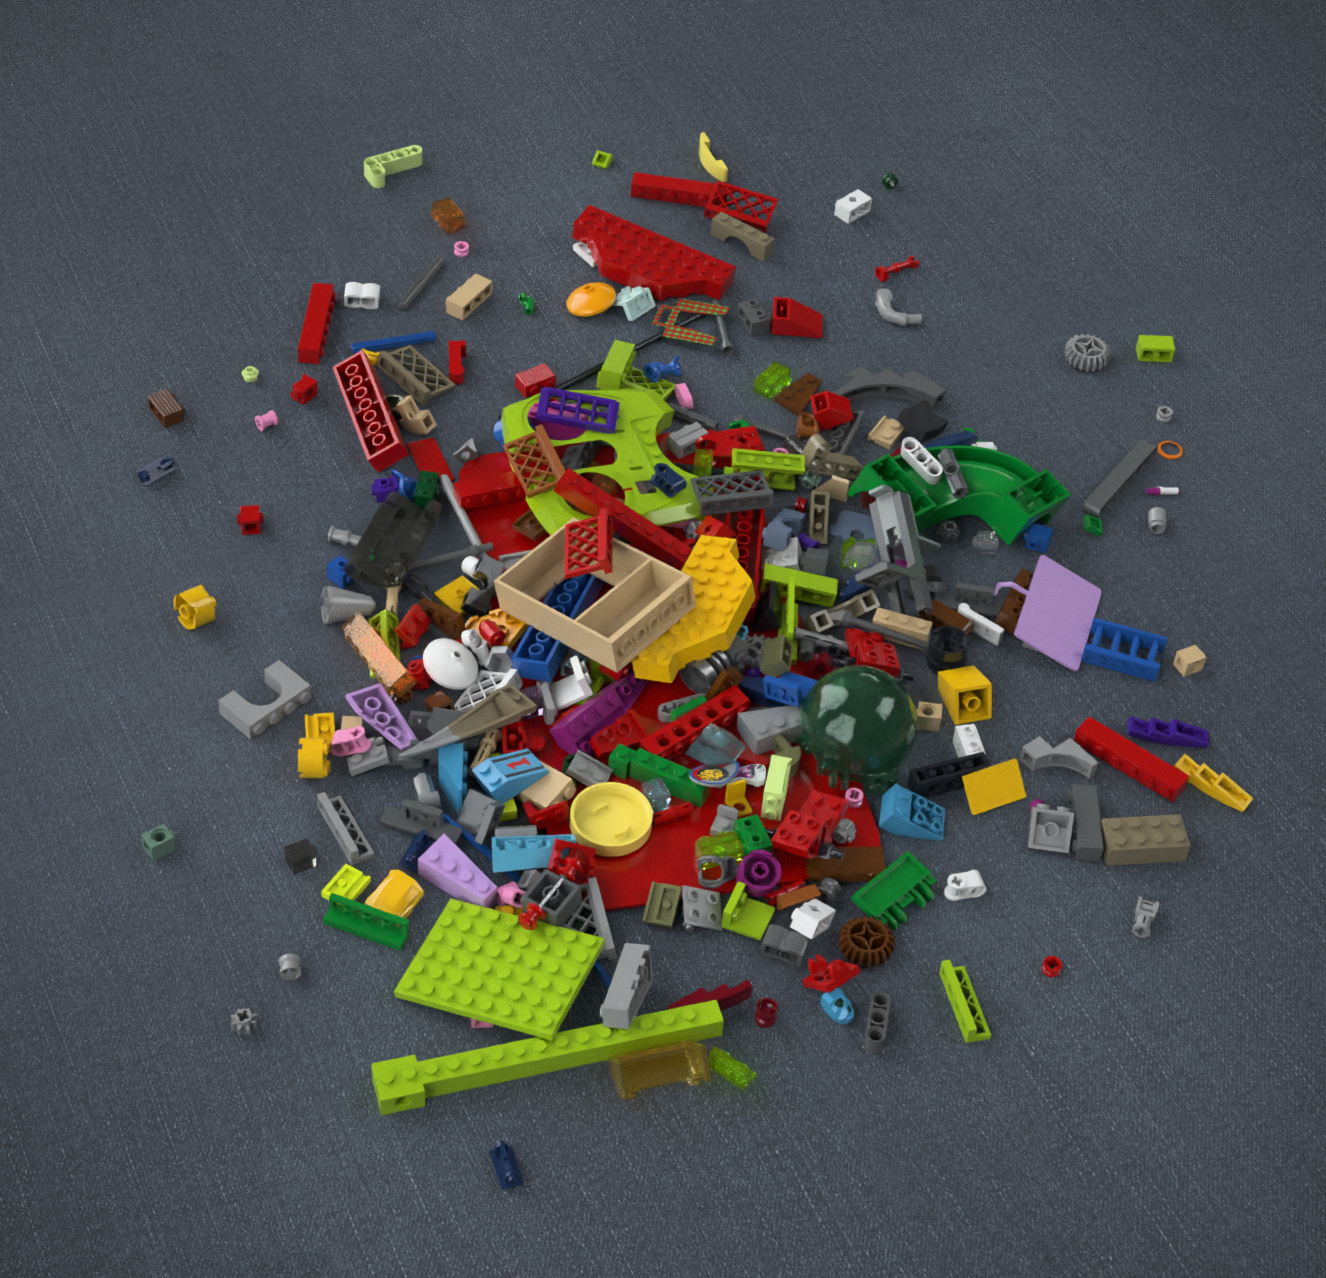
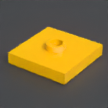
M462 575L434 592V597L445 607L461 613L463 616L467 612L461 610L460 606L465 593L471 587L477 590L480 589Z

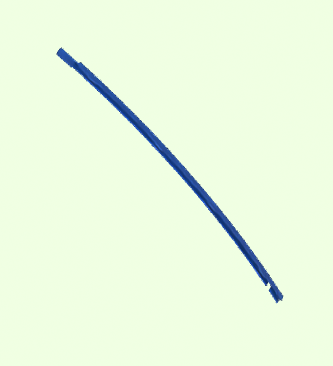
M443 813L444 823L462 828L461 837L492 861V851L487 846L475 842L476 837ZM504 871L516 884L519 882L521 876L515 871ZM596 960L593 969L609 989L612 978L599 961Z

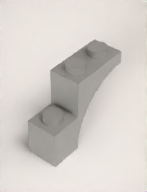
M1039 736L1022 747L1019 759L1033 772L1044 767L1060 766L1078 771L1088 779L1095 775L1098 762L1071 738L1052 748L1048 742H1045Z

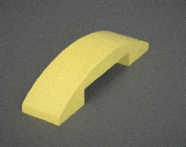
M702 132L699 145L701 163L716 179L727 182L728 168L722 160H715L709 151L710 140Z

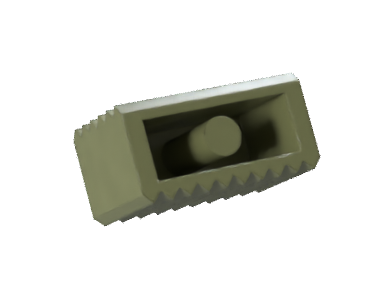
M781 634V636L775 637V639L772 638L768 642L765 641L764 650L762 651L763 660L760 664L763 674L778 677L791 671L790 666L794 647L785 635Z

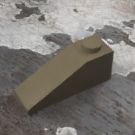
M811 490L809 501V538L819 541L820 545H827L830 492Z

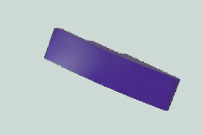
M1130 716L1127 720V735L1184 747H1208L1209 745L1208 730L1176 719H1172L1170 723L1152 717L1147 722Z

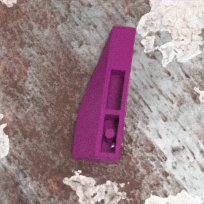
M632 669L627 676L623 675L619 681L615 680L593 695L550 729L557 745L570 755H575L579 749L590 756L595 752L589 743L590 739L606 726L614 723L618 717L626 714L646 686L645 679L635 678L634 669Z

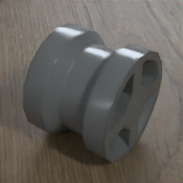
M824 878L821 886L818 887L821 893L818 900L825 904H832L835 900V895H838L841 891L839 883L832 878Z

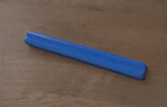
M434 331L358 342L351 344V349L356 354L363 348L368 351L432 342L436 340V334Z

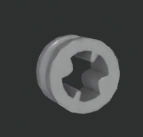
M1160 406L1157 409L1156 419L1163 423L1169 422L1173 414L1172 409L1167 406Z

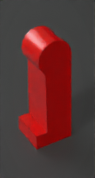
M449 341V379L455 385L464 382V367L461 366V357H466V341Z

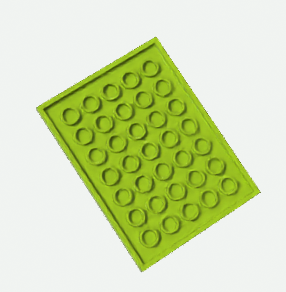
M451 898L394 990V995L396 998L553 1040L602 951L605 939L536 921L538 927L535 930H525L521 927L517 915Z

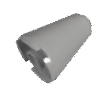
M325 586L323 589L321 600H324V606H321V613L325 624L370 616L375 611L376 603L375 600H372L371 596L333 586Z

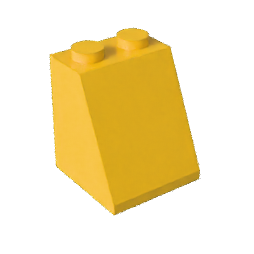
M974 665L938 672V690L955 725L992 719V684Z

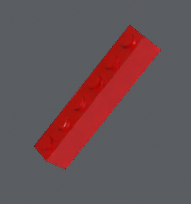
M634 172L631 183V197L705 207L716 183ZM718 188L719 194L727 192L725 188ZM729 195L722 198L724 203L728 202ZM718 199L713 201L712 204L719 206L721 202Z
M313 283L298 346V363L319 364L321 357H324L323 346L327 344L326 335H329V324L332 321L334 302H336L337 292L334 291L333 284Z
M541 465L539 469L546 471L549 465ZM513 471L455 482L453 494L460 508L465 510L526 498V493L516 473ZM524 471L522 477L529 478L531 472Z
M1088 717L1076 729L1073 741L1079 744L1081 748L1171 802H1174L1186 789L1189 775L1093 718Z

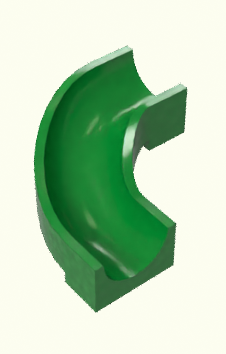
M963 445L938 446L925 449L939 463L938 454L941 450L946 448L953 450L969 490L966 497L961 499L954 498L944 471H942L941 480L938 484H928L906 462L901 454L893 457L886 454L866 464L847 492L853 498L864 491H870L878 486L886 485L893 489V493L902 491L909 494L918 532L953 517L962 515L979 516L1008 546L1039 518L1045 524L1051 522L1072 495L1048 469L1038 473L1030 465L1007 453L989 448Z

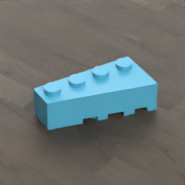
M575 834L492 837L493 873L547 868L555 838L576 843ZM570 848L561 851V858L569 854Z

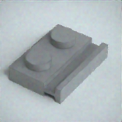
M578 749L566 774L590 787L598 783L607 782L613 769Z

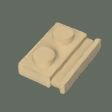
M884 415L868 434L867 440H873L875 444L890 450L906 431V428L892 418L889 420Z

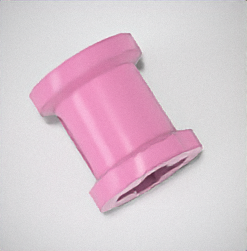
M271 410L265 415L255 416V423L260 431H264L266 427L278 425V418L275 412Z

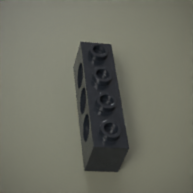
M979 752L911 769L907 786L910 791L923 798L965 788L962 776L990 767L991 764L984 752Z

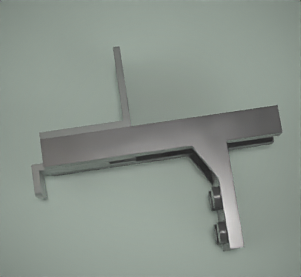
M886 485L878 486L869 491V495L876 498V502L869 504L881 562L872 568H865L861 573L856 574V582L888 593L892 611L907 615L900 579L908 578L911 580L917 611L925 610L926 613L933 611V606L921 556L941 548L940 543L918 535L909 494L902 491L893 493L891 487ZM894 554L905 558L908 567L903 568L896 565Z

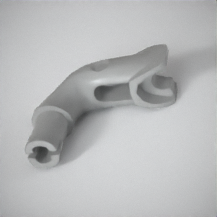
M878 289L875 306H877L884 320L902 326L909 324L921 325V314H906L894 311L892 308L893 297L889 289Z

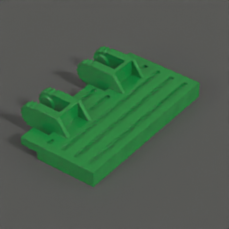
M907 851L857 891L851 900L870 918L874 916L876 921L881 919L882 924L888 923V927L894 931L899 927L898 921L900 923L907 921L908 918L903 909L914 902L917 906L923 908L927 903L925 898L929 901L935 898L934 892L929 887L934 885L937 880L930 875L931 872Z

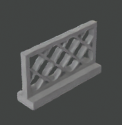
M596 877L589 878V883L578 885L581 887V892L587 891L586 898L581 902L577 911L573 912L568 924H564L562 927L578 931L571 927L575 920L578 919L584 922L579 932L584 933L589 925L596 928L594 936L605 939V945L597 960L606 957L609 960L616 959L617 955ZM584 907L592 911L588 919L579 915Z

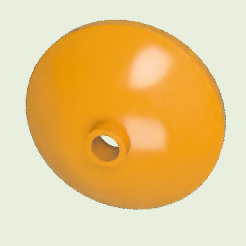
M588 283L575 289L568 297L566 305L568 311L573 315H596L613 305L616 300V292L612 286L605 283Z

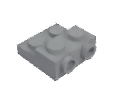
M1038 803L1037 807H1032L1027 847L1069 853L1074 813L1069 812L1070 808L1057 806V810H1051L1049 805Z

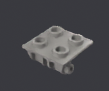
M683 885L681 898L683 899L682 910L684 911L682 915L684 916L683 927H685L686 931H693L695 926L722 931L720 893Z

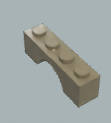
M720 212L712 219L711 235L723 242L730 236L737 237L746 244L751 256L763 262L773 254L775 238L723 212Z
M873 589L836 607L814 613L804 619L802 623L806 630L822 634L841 626L845 610L853 612L856 618H860L872 613L881 605Z

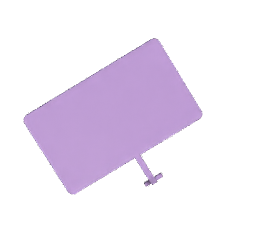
M1041 555L1028 591L1014 582H998L993 595L996 596L1001 587H1012L1024 594L1026 599L1014 632L1015 636L1072 671H1077L1102 592L1095 585L1045 555Z

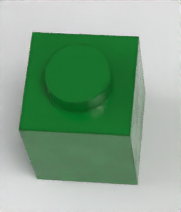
M619 743L609 756L608 767L613 769L611 774L626 780L629 776L630 760L637 751Z

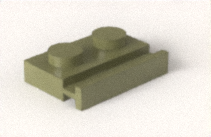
M652 881L642 919L643 923L673 929L682 887L664 883L659 884Z

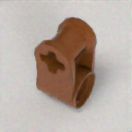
M807 412L799 413L796 427L798 439L802 437L810 438L818 434V425L813 414Z

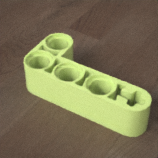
M412 145L368 157L364 160V176L373 187L382 188L385 186L386 175L422 165V147Z

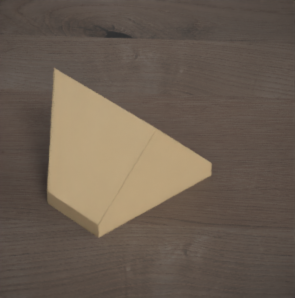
M832 475L830 480L813 491L830 492L829 497L846 502L849 497L847 492L854 482Z

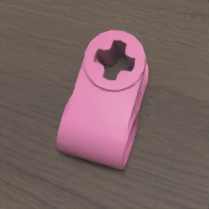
M361 726L337 730L334 732L330 750L332 754L339 757L363 753L370 749L371 741L366 738L365 729Z

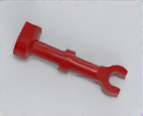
M909 256L905 262H896L886 268L884 266L876 267L875 275L881 282H885L889 279V273H898L904 268H918L920 261H914L915 257Z

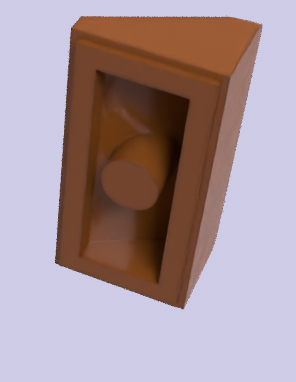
M812 884L777 896L776 911L779 912L811 901L814 898L820 897L821 893L816 885Z

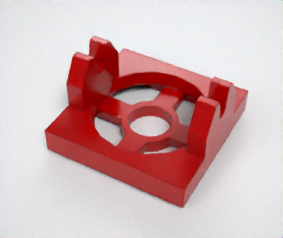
M555 838L547 870L556 874L559 864L565 867L564 860L568 857L576 858V852L579 850L584 855L586 864L582 863L584 871L579 877L575 878L574 883L577 885L585 884L588 878H592L594 875L592 870L596 867V862L593 860L596 849ZM570 848L569 854L561 858V851Z
M816 954L817 962L811 958L808 962V969L811 975L804 978L802 982L804 987L830 993L858 975L861 971L859 965L847 963L840 959L833 960L827 964L824 957Z

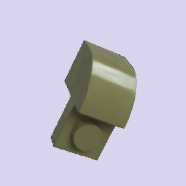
M781 734L775 736L773 750L776 754L774 755L792 758L789 778H792L799 770L801 750L799 746L792 748L790 742L786 741Z

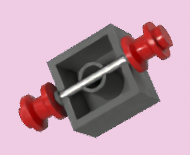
M566 858L564 860L565 867H559L556 870V874L545 869L521 898L523 913L518 916L522 928L525 930H535L538 927L536 921L562 927L581 904V887L574 883V875H580L583 872V867L577 858Z

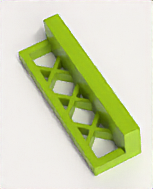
M387 609L369 619V630L371 632L369 640L373 637L377 639L381 633L377 642L375 640L369 646L370 677L373 679L385 673L384 669L393 661L400 668L399 636L394 631L399 625V618ZM374 643H379L383 648L379 656H373L370 653V647ZM376 647L373 652H377L379 647ZM385 657L382 663L383 669L382 667L377 669L379 664L375 659L377 658L380 662ZM393 666L392 669L396 673L394 674L391 671V669L388 671V673L390 674V676L395 678L400 673V671L397 669L396 666Z
M950 960L942 961L939 974L965 1042L970 1043L990 1039V1030L965 966L953 967ZM961 973L963 978L961 983H959L956 974ZM963 991L969 994L968 1000L965 999ZM969 1008L973 1009L976 1012L974 1018L972 1017ZM976 1026L982 1028L984 1033L976 1034Z

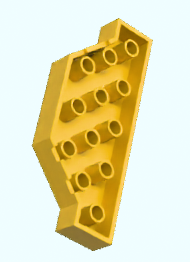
M707 535L700 536L681 572L692 577L696 607L632 660L635 678L672 683L678 671L685 668L687 663L709 658L711 653L721 650L723 652L730 648L755 600L753 582L737 562L739 552L736 539Z

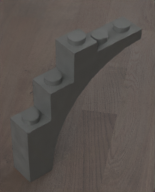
M860 366L848 374V382H845L838 390L833 391L837 395L848 398L850 402L869 397H893L915 403L925 400L929 403L932 410H935L944 403L946 389L915 370L905 374L902 378L887 368L875 376Z

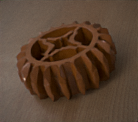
M865 915L862 919L856 916L854 920L849 919L847 924L842 926L838 936V947H840L841 954H845V960L851 959V964L858 963L859 967L866 965L868 969L871 965H874L877 968L879 963L885 964L886 960H889L895 948L893 929H888V923L882 924L881 919L878 921L874 920V916L870 919L866 918Z

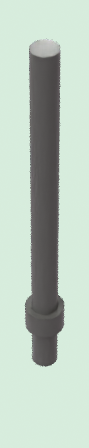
M492 542L479 546L475 544L467 549L393 568H398L404 573L470 555L478 556L479 553L494 549ZM388 569L382 570L384 578Z

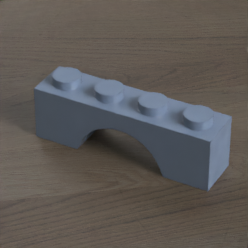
M784 508L780 513L778 512L776 518H773L772 522H769L767 528L763 530V545L785 551L789 546L791 535L797 536L801 532L805 514Z

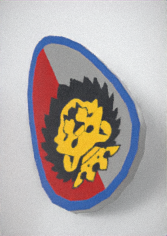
M736 760L711 762L692 769L689 772V778L699 785L721 789L738 774L739 763Z

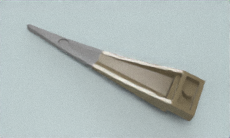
M512 684L498 688L457 720L421 743L399 754L398 760L520 721L521 717L536 712L537 705Z

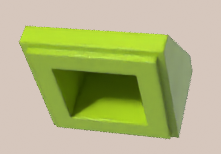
M597 150L592 165L607 169L613 160L612 154Z

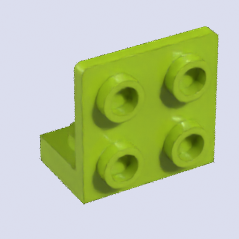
M738 881L723 911L721 927L760 941L775 912V907L747 898L748 893H745L746 884Z

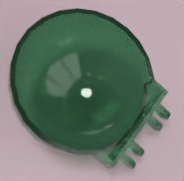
M849 665L837 668L822 676L809 689L802 703L800 713L801 731L806 745L817 760V774L829 776L830 788H835L837 778H840L842 790H847L849 780L867 783L866 791L870 795H873L875 785H878V795L882 796L886 793V787H892L898 782V768L908 758L915 744L918 721L916 708L910 694L894 676L882 669L869 665Z

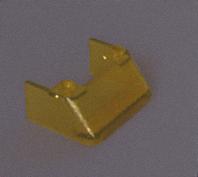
M692 1040L608 1057L609 1068L618 1096L623 1099L635 1098L636 1093L642 1089L682 1081L687 1082V1085L690 1086L700 1084V1080L712 1081L706 1047Z

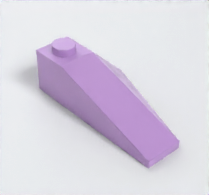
M381 683L346 694L345 697L353 710L400 750L409 748L411 739L418 740Z

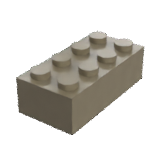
M1181 814L1104 818L1101 820L1103 854L1107 866L1186 861L1191 845Z

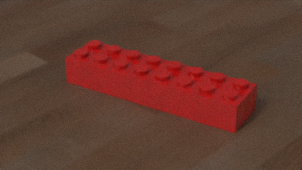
M361 350L332 367L367 460L374 469L380 472L408 456V451L374 365L365 352Z

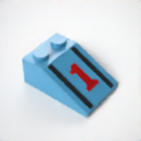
M528 748L488 758L472 769L478 784L487 795L504 804L549 773Z

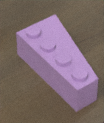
M445 834L418 858V875L458 900L490 909L497 903V886Z

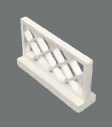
M510 669L508 673L481 670L473 684L465 690L455 703V710L466 713L484 700L486 695L509 684H512L519 690L523 682L518 670ZM484 677H485V678H490V679H488V680H485V681L481 682ZM494 684V686L483 690L484 687ZM481 689L480 692H477V693H475V694H472L473 692H475V691ZM484 696V699L473 703L474 700ZM471 702V704H469V705H467V706H465V707H462L464 704H467V703Z

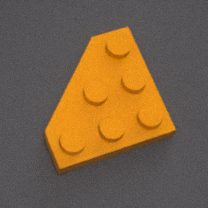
M500 608L489 611V614L479 617L476 615L470 617L465 623L466 630L476 629L480 635V624L485 620L494 621L506 634V638L500 646H508L510 649L529 626Z

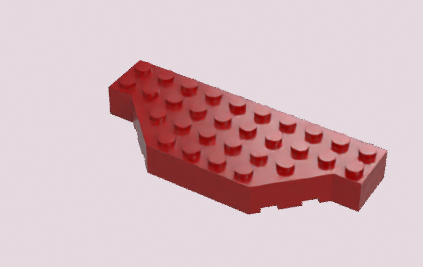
M588 205L573 224L572 238L587 244L601 276L627 287L635 288L641 286L642 288H649L652 297L659 301L666 300V297L675 296V298L688 297L689 294L693 293L698 295L705 294L720 300L734 282L736 266L594 206Z

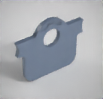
M842 511L839 514L836 525L830 524L828 535L842 538L843 542L852 548H864L868 545L878 547L872 516L852 511ZM857 532L861 533L864 538L862 540H854L850 535Z

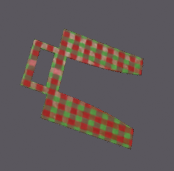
M679 298L675 307L660 305L651 325L666 327L662 337L713 346L716 337L696 330L674 326V322L679 311L727 315L730 307ZM670 309L672 311L666 324L658 322L663 310Z

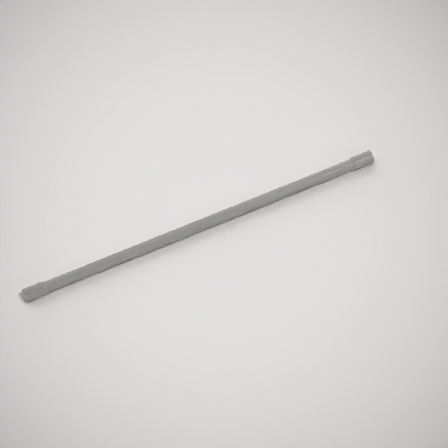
M446 474L440 476L439 483L447 494L471 544L482 545L465 509L460 508L453 494L454 486L449 476ZM487 552L479 553V555H478L479 559H480L484 554L488 556ZM525 630V631L523 632V634L520 636V640L523 639V637H524V635H525V633H526V630Z

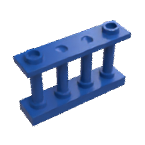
M1093 618L1090 633L1095 634L1092 645L1085 644L1081 661L1156 682L1160 663H1156L1155 660L1158 652L1164 653L1168 637ZM1102 636L1113 639L1110 650L1099 647ZM1120 642L1132 644L1129 655L1118 652ZM1139 646L1150 649L1148 660L1136 657Z

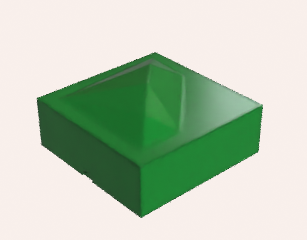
M1089 514L1083 517L1084 530L1100 537L1103 533L1101 519Z

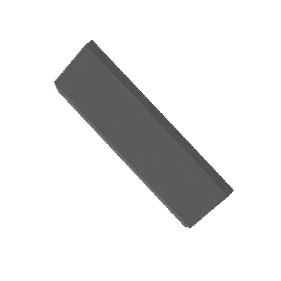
M864 410L852 411L854 420L846 424H840L829 430H823L821 436L830 445V453L845 454L865 414Z

